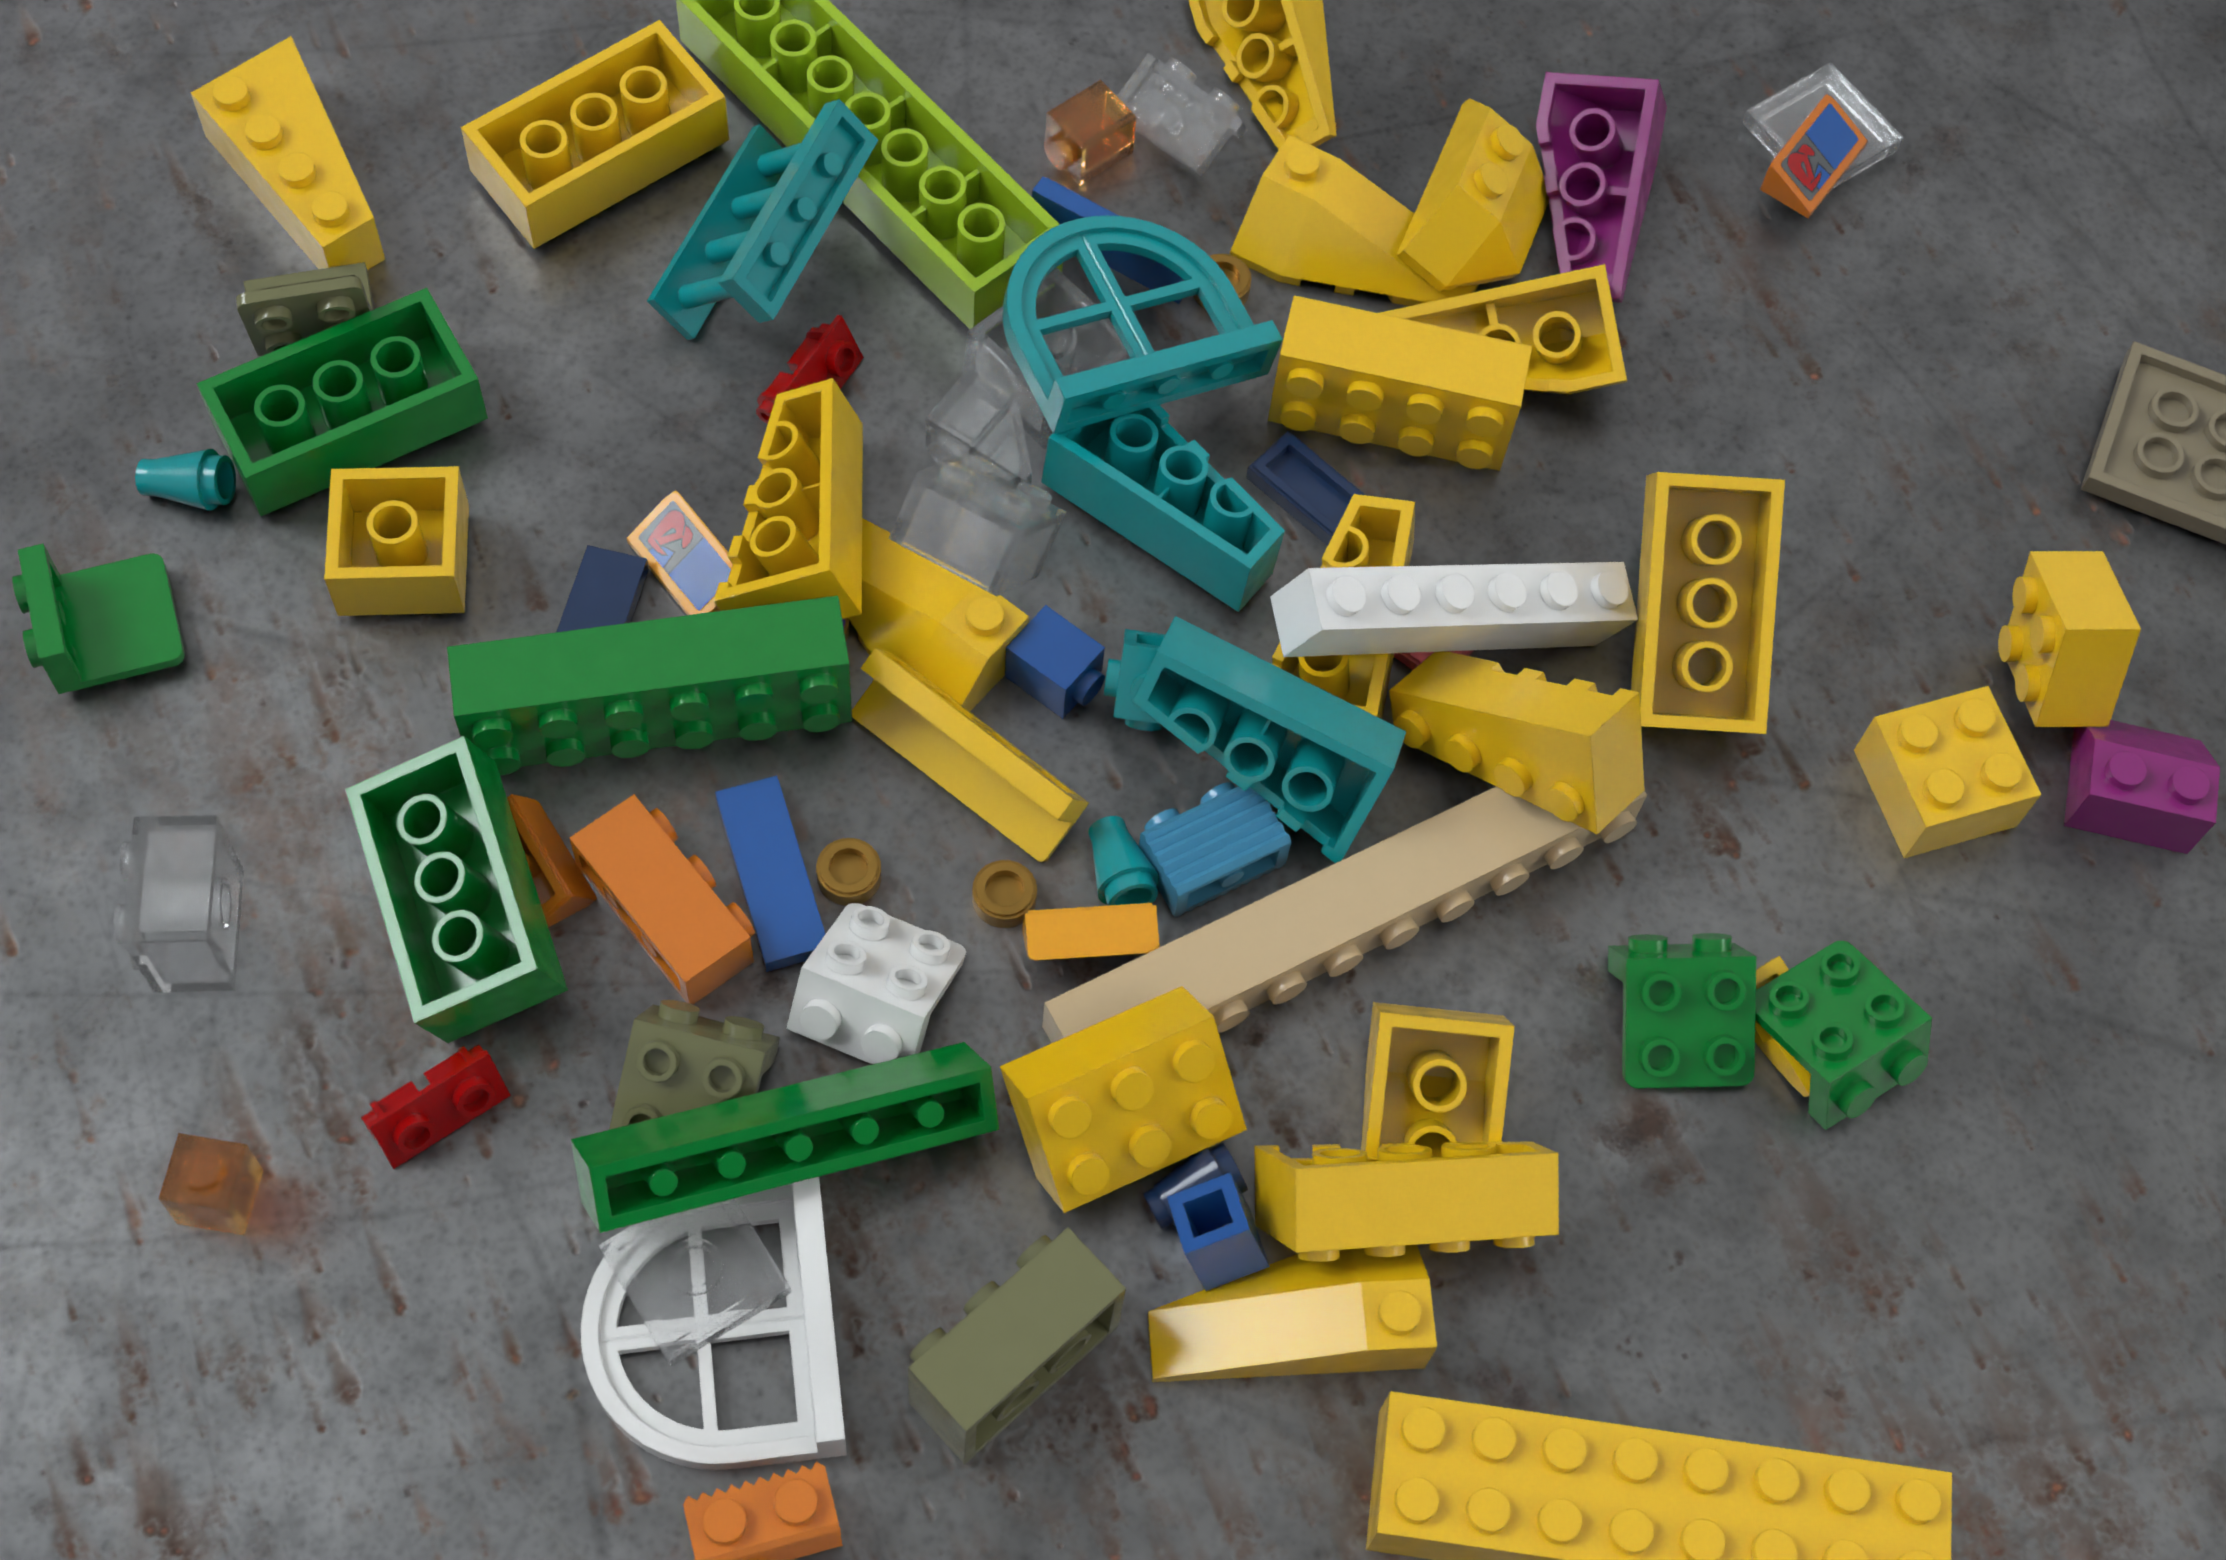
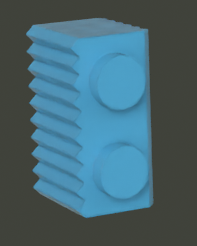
M1232 782L1222 783L1212 788L1201 798L1200 805L1180 814L1177 809L1172 808L1155 815L1145 824V831L1140 833L1139 847L1159 874V882L1156 887L1174 917H1180L1186 911H1192L1196 906H1202L1207 901H1213L1219 895H1225L1230 890H1236L1239 886L1248 884L1252 879H1258L1263 874H1269L1274 869H1280L1286 864L1291 845L1290 836L1285 832L1283 824L1278 821L1276 813L1271 809L1270 803L1249 787L1244 791L1240 787L1235 788Z

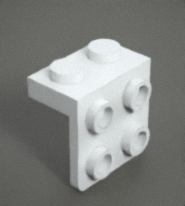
M859 903L848 904L801 967L786 1029L870 1064H877L920 1053L930 1015L963 965L966 950L962 945L947 939L938 932L921 929L894 918L879 908Z

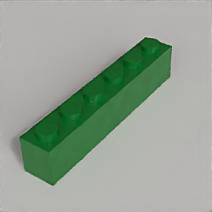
M965 1042L573 1138L571 1139L582 1205L598 1231L603 1233L999 1130L992 1068Z

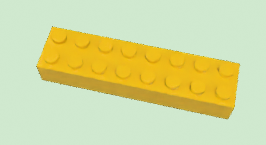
M1390 1391L1378 1416L1366 1550L1431 1560H1951L1952 1472Z

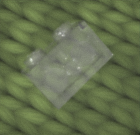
M1148 53L1108 109L1115 117L1201 177L1232 134L1241 139L1246 133L1247 128L1238 116L1241 107L1231 97L1215 87L1208 94L1193 84L1197 76L1175 58L1170 57L1166 63H1163Z

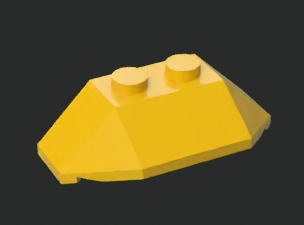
M1471 98L1465 101L1459 110L1396 256L1439 292L1452 290L1458 286L1479 285L1511 279L1520 274L1549 202L1544 175L1532 143L1492 108Z

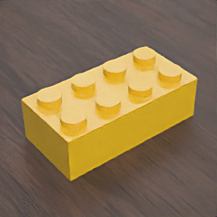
M660 20L461 127L470 171L533 249L729 140L725 95Z
M1293 295L1267 421L1283 424L1295 431L1312 430L1340 436L1351 443H1373L1396 448L1411 456L1428 455L1456 461L1472 469L1489 468L1500 471L1521 408L1532 346Z
M1656 472L1646 475L1636 612L1638 620L1635 626L1631 690L1639 692L1641 726L1766 734L1785 480Z

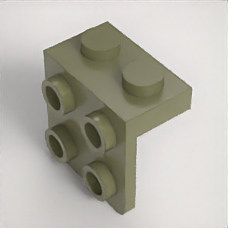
M365 262L243 281L245 292L236 296L238 313L257 356L266 355L374 310L369 274Z
M661 1000L660 1006L652 1004L634 1018L609 1130L758 1093L761 1076L775 1062L780 1037L763 1033L764 1025L752 1019L727 1016L724 1022L700 1017V1009L686 1002Z

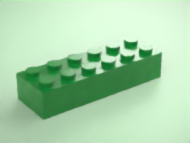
M838 596L447 647L453 713L460 737L465 736L496 762L500 775L511 774L520 767L546 763L558 767L572 766L582 762L585 758L605 755L633 758L645 754L649 749L678 746L683 749H698L711 744L715 740L741 737L745 740L757 741L772 737L776 732L796 729L823 732L837 727L840 723L852 722L850 668Z

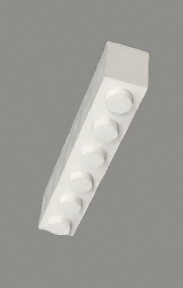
M1624 562L1308 568L1270 596L1283 657L1596 646L1638 620Z

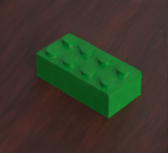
M428 288L419 290L196 383L212 424L229 457L233 461L260 516L330 487L331 469L375 468L488 419L479 379Z
M462 736L345 789L412 1018L416 1025L446 1043H450L568 991L496 762L465 736Z

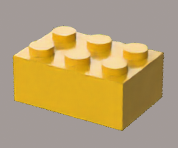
M1183 986L1000 1066L1036 1178L1064 1213L1247 1130L1214 1016Z

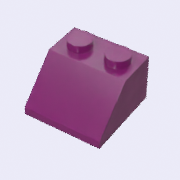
M2114 720L2110 721L2109 727H2074L2064 826L2188 854L2216 824L2220 766L2201 740Z

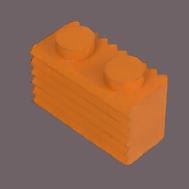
M817 1461L811 1470L802 1465L797 1474L787 1469L783 1478L773 1473L769 1481L759 1477L755 1485L745 1480L740 1489L731 1484L726 1493L716 1488L712 1497L702 1492L698 1500L688 1496L683 1503L695 1560H793L842 1546L841 1530L826 1468Z

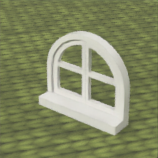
M819 1177L633 1224L615 1241L603 1257L593 1275L583 1305L581 1318L583 1361L595 1395L607 1416L623 1434L645 1451L680 1466L704 1470L740 1469L847 1455ZM779 1223L787 1307L709 1316L702 1233L713 1230ZM688 1237L695 1318L618 1327L625 1297L641 1270L661 1251ZM789 1334L798 1422L718 1430L711 1343ZM697 1345L704 1429L680 1424L653 1409L642 1399L627 1378L619 1354Z

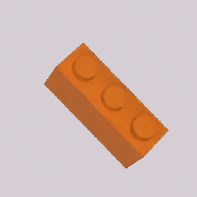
M633 794L569 837L576 865L686 1003L694 1005L754 963L751 937L755 935V930L750 920L736 903L732 902L725 906L712 890L716 887L712 874L698 856L692 855L687 859L674 844L678 840L676 831L667 817L658 808L648 812L635 794Z

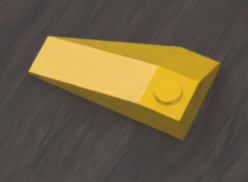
M1288 135L1263 173L1229 254L1242 260L1247 267L1280 283L1300 286L1301 280L1329 284L1335 286V293L1353 296L1355 289L1387 295L1392 303L1407 306L1473 293L1478 285L1458 286L1452 290L1437 291L1396 256L1414 213L1341 159L1291 135Z
M1605 264L1379 313L1532 346L1524 390L1573 394L1627 382Z
M1405 1245V1254L1396 1257L1369 1256L1364 1254V1248L1340 1250L1339 1259L1325 1262L1301 1260L1298 1258V1254L1269 1264L1270 1267L1208 1291L1204 1289L1150 1310L1147 1313L1152 1382L1425 1369L1437 1348L1430 1279L1417 1245Z

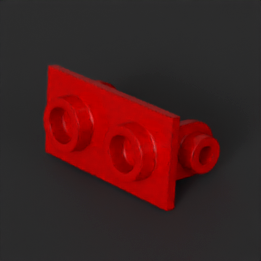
M837 315L830 325L822 323L819 328H810L806 333L805 340L787 362L794 373L790 374L780 371L766 391L761 392L758 396L757 402L759 406L756 409V414L763 422L768 424L777 394L831 378L834 379L841 389L863 360L864 356L841 315Z
M479 1044L470 1050H467L465 1046L457 1049V1053L424 1072L423 1074L430 1085L418 1091L413 1082L410 1081L381 1100L373 1101L369 1104L372 1110L363 1115L361 1119L374 1140L379 1144L393 1169L511 1096L487 1050L484 1051Z

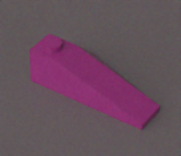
M1546 72L1536 130L1545 172L1544 179L1550 203L1559 272L1561 274L1605 264L1612 302L1622 303L1661 145L1667 110L1659 79Z

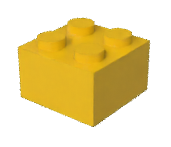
M459 466L331 469L324 580L338 616L465 613L469 503Z
M2030 551L2023 576L2017 577L2014 582L2012 593L2014 607L2009 624L2002 626L1998 638L1999 655L2003 662L2008 663L2013 674L2017 698L2020 702H2025L2035 727H2109L2141 631L2138 621L2103 551Z
M1989 686L1876 716L1854 749L1904 859L2017 827L2042 795Z

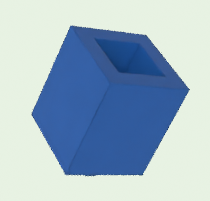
M1045 605L1006 647L1005 677L1064 719L1077 703L1082 706L1087 705L1101 689L1105 681V675L1102 674L1105 647Z
M1231 1172L1167 1197L1184 1254L1206 1291L1270 1267L1252 1212Z

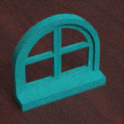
M1104 215L1079 218L1062 223L1040 235L1024 250L1014 265L1003 302V326L1007 343L1053 434L1268 375L1283 341L1273 320L1254 325L1231 282L1205 251L1182 235L1166 227L1124 216ZM1101 251H1122L1147 257L1171 269L1184 281L1124 296ZM1076 256L1101 303L1037 320L1036 297L1041 284L1057 266ZM1197 295L1219 335L1155 352L1133 311ZM1109 318L1130 359L1063 376L1043 335Z

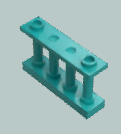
M840 99L824 104L805 138L798 144L782 148L760 124L753 126L650 294L647 302L687 340L696 337L716 302L734 298L758 323L774 320L876 146L878 139Z

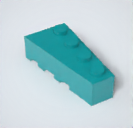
M1161 405L1060 433H1052L1049 436L1041 483L1237 612L1244 607L1273 574L1285 530L1232 477L1224 479L1208 463L1210 454L1195 440L1188 443L1168 423L1170 414Z
M1177 616L1174 617L1132 701L1197 754L1205 751L1228 770L1226 777L1242 790L1246 791L1250 787L1278 809L1276 817L1292 830L1297 832L1302 828L1323 845L1321 853L1334 863L1343 860L1391 776L1406 735V731Z

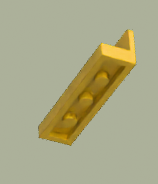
M874 648L860 668L874 680L852 709V717L1039 862L1048 861L1089 802L897 655Z

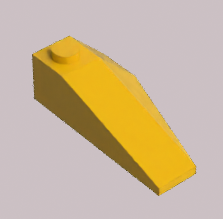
M1188 0L1196 30L1207 45L1213 46L1225 64L1223 67L1224 71L1232 82L1240 85L1252 103V112L1278 149H1280L1288 135L1314 147L1337 136L1323 0Z
M862 518V614L848 617L858 633V640L869 655L874 648L897 655L959 704L971 711L1005 676L1006 647L1029 623V616L976 577Z

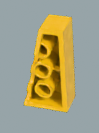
M831 378L776 395L757 457L763 465L760 476L754 485L748 486L743 506L748 511L743 532L740 536H733L727 558L732 563L727 582L719 583L713 601L720 611L838 596L842 619L862 614L863 423L834 379Z
M1353 494L1322 556L1320 568L1410 566L1414 544L1415 502ZM1279 642L1272 656V665L1383 719L1394 653L1283 657Z
M1447 651L1431 654L1389 690L1393 725L1406 731L1403 742L1407 746L1422 750L1451 764L1461 772L1474 775L1501 788L1511 796L1524 799L1553 813L1559 819L1574 823L1596 835L1645 791L1640 695L1637 691L1620 688L1613 695L1599 693L1594 682L1574 678L1568 685L1552 683L1546 680L1545 674L1542 671L1524 668L1517 675L1506 673L1498 662Z
M1534 1142L1442 1144V1156H1432V1148L1427 1146L1390 1143L1381 1144V1147L1377 1149V1157H1367V1152L1363 1150L1341 1148L1340 1144L1312 1145V1158H1290L1279 1152V1145H1254L1255 1224L1258 1228L1298 1253V1258L1301 1260L1312 1262L1333 1261L1340 1258V1250L1364 1248V1254L1369 1256L1396 1257L1405 1254V1245L1429 1244V1249L1436 1252L1455 1253L1470 1250V1241L1493 1239V1244L1498 1247L1526 1248L1534 1245L1535 1236L1559 1235L1558 1153Z

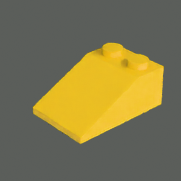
M1373 1002L1366 1062L1361 1150L1367 1152V1157H1377V1149L1381 1147V1144L1407 1143L1432 1148V1156H1442V1144L1502 1142L1515 1026L1503 1015Z

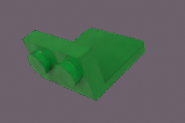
M43 543L17 549L22 574L12 577L13 589L21 612L23 614L30 613L32 629L22 632L24 646L31 666L33 668L43 666L58 694L173 667L184 660L185 651L167 567L160 555L150 553L60 575Z
M1719 933L1692 935V944H1668V937L1639 934L1629 936L1628 945L1608 946V971L1623 982L1622 1076L1625 1082L1633 1088L1745 1086L1749 1084L1755 1074L1757 956L1736 943H1732V936Z
M1847 941L1833 942L1756 990L1755 1021L1811 1074L1808 1113L1825 1130L1846 1117L1856 1118L1870 1108L1877 1097L1898 1084L1905 1086L1912 1083L1923 1073L1928 1064L1932 1017Z

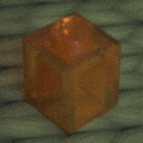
M1100 79L1047 112L1044 141L1045 152L1057 169H1065L1079 185H1082L1133 153L1137 116Z
M178 1133L158 1199L179 1225L245 1235L263 1169L247 1144Z

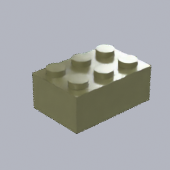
M1069 1227L1053 1241L1047 1235H1044L1033 1242L1016 1261V1265L1020 1270L1001 1286L995 1281H991L983 1286L964 1306L963 1311L967 1314L964 1319L948 1333L941 1327L935 1329L910 1354V1358L914 1362L908 1367L909 1404L964 1465L1119 1325L1126 1288Z

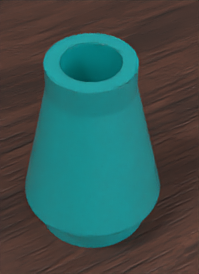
M205 449L157 459H141L136 467L135 482L138 492L143 496H156L212 511L218 505H228L232 501L236 489V471L233 461L229 456L219 455L214 449Z
M1107 816L1094 822L1088 830V835L1093 849L1098 899L1108 906L1153 903L1158 896L1156 886L1159 882V874L1128 831L1124 819L1119 816Z

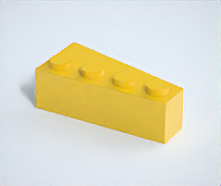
M292 36L191 92L206 138L318 269L365 262L367 270L385 260L373 214Z

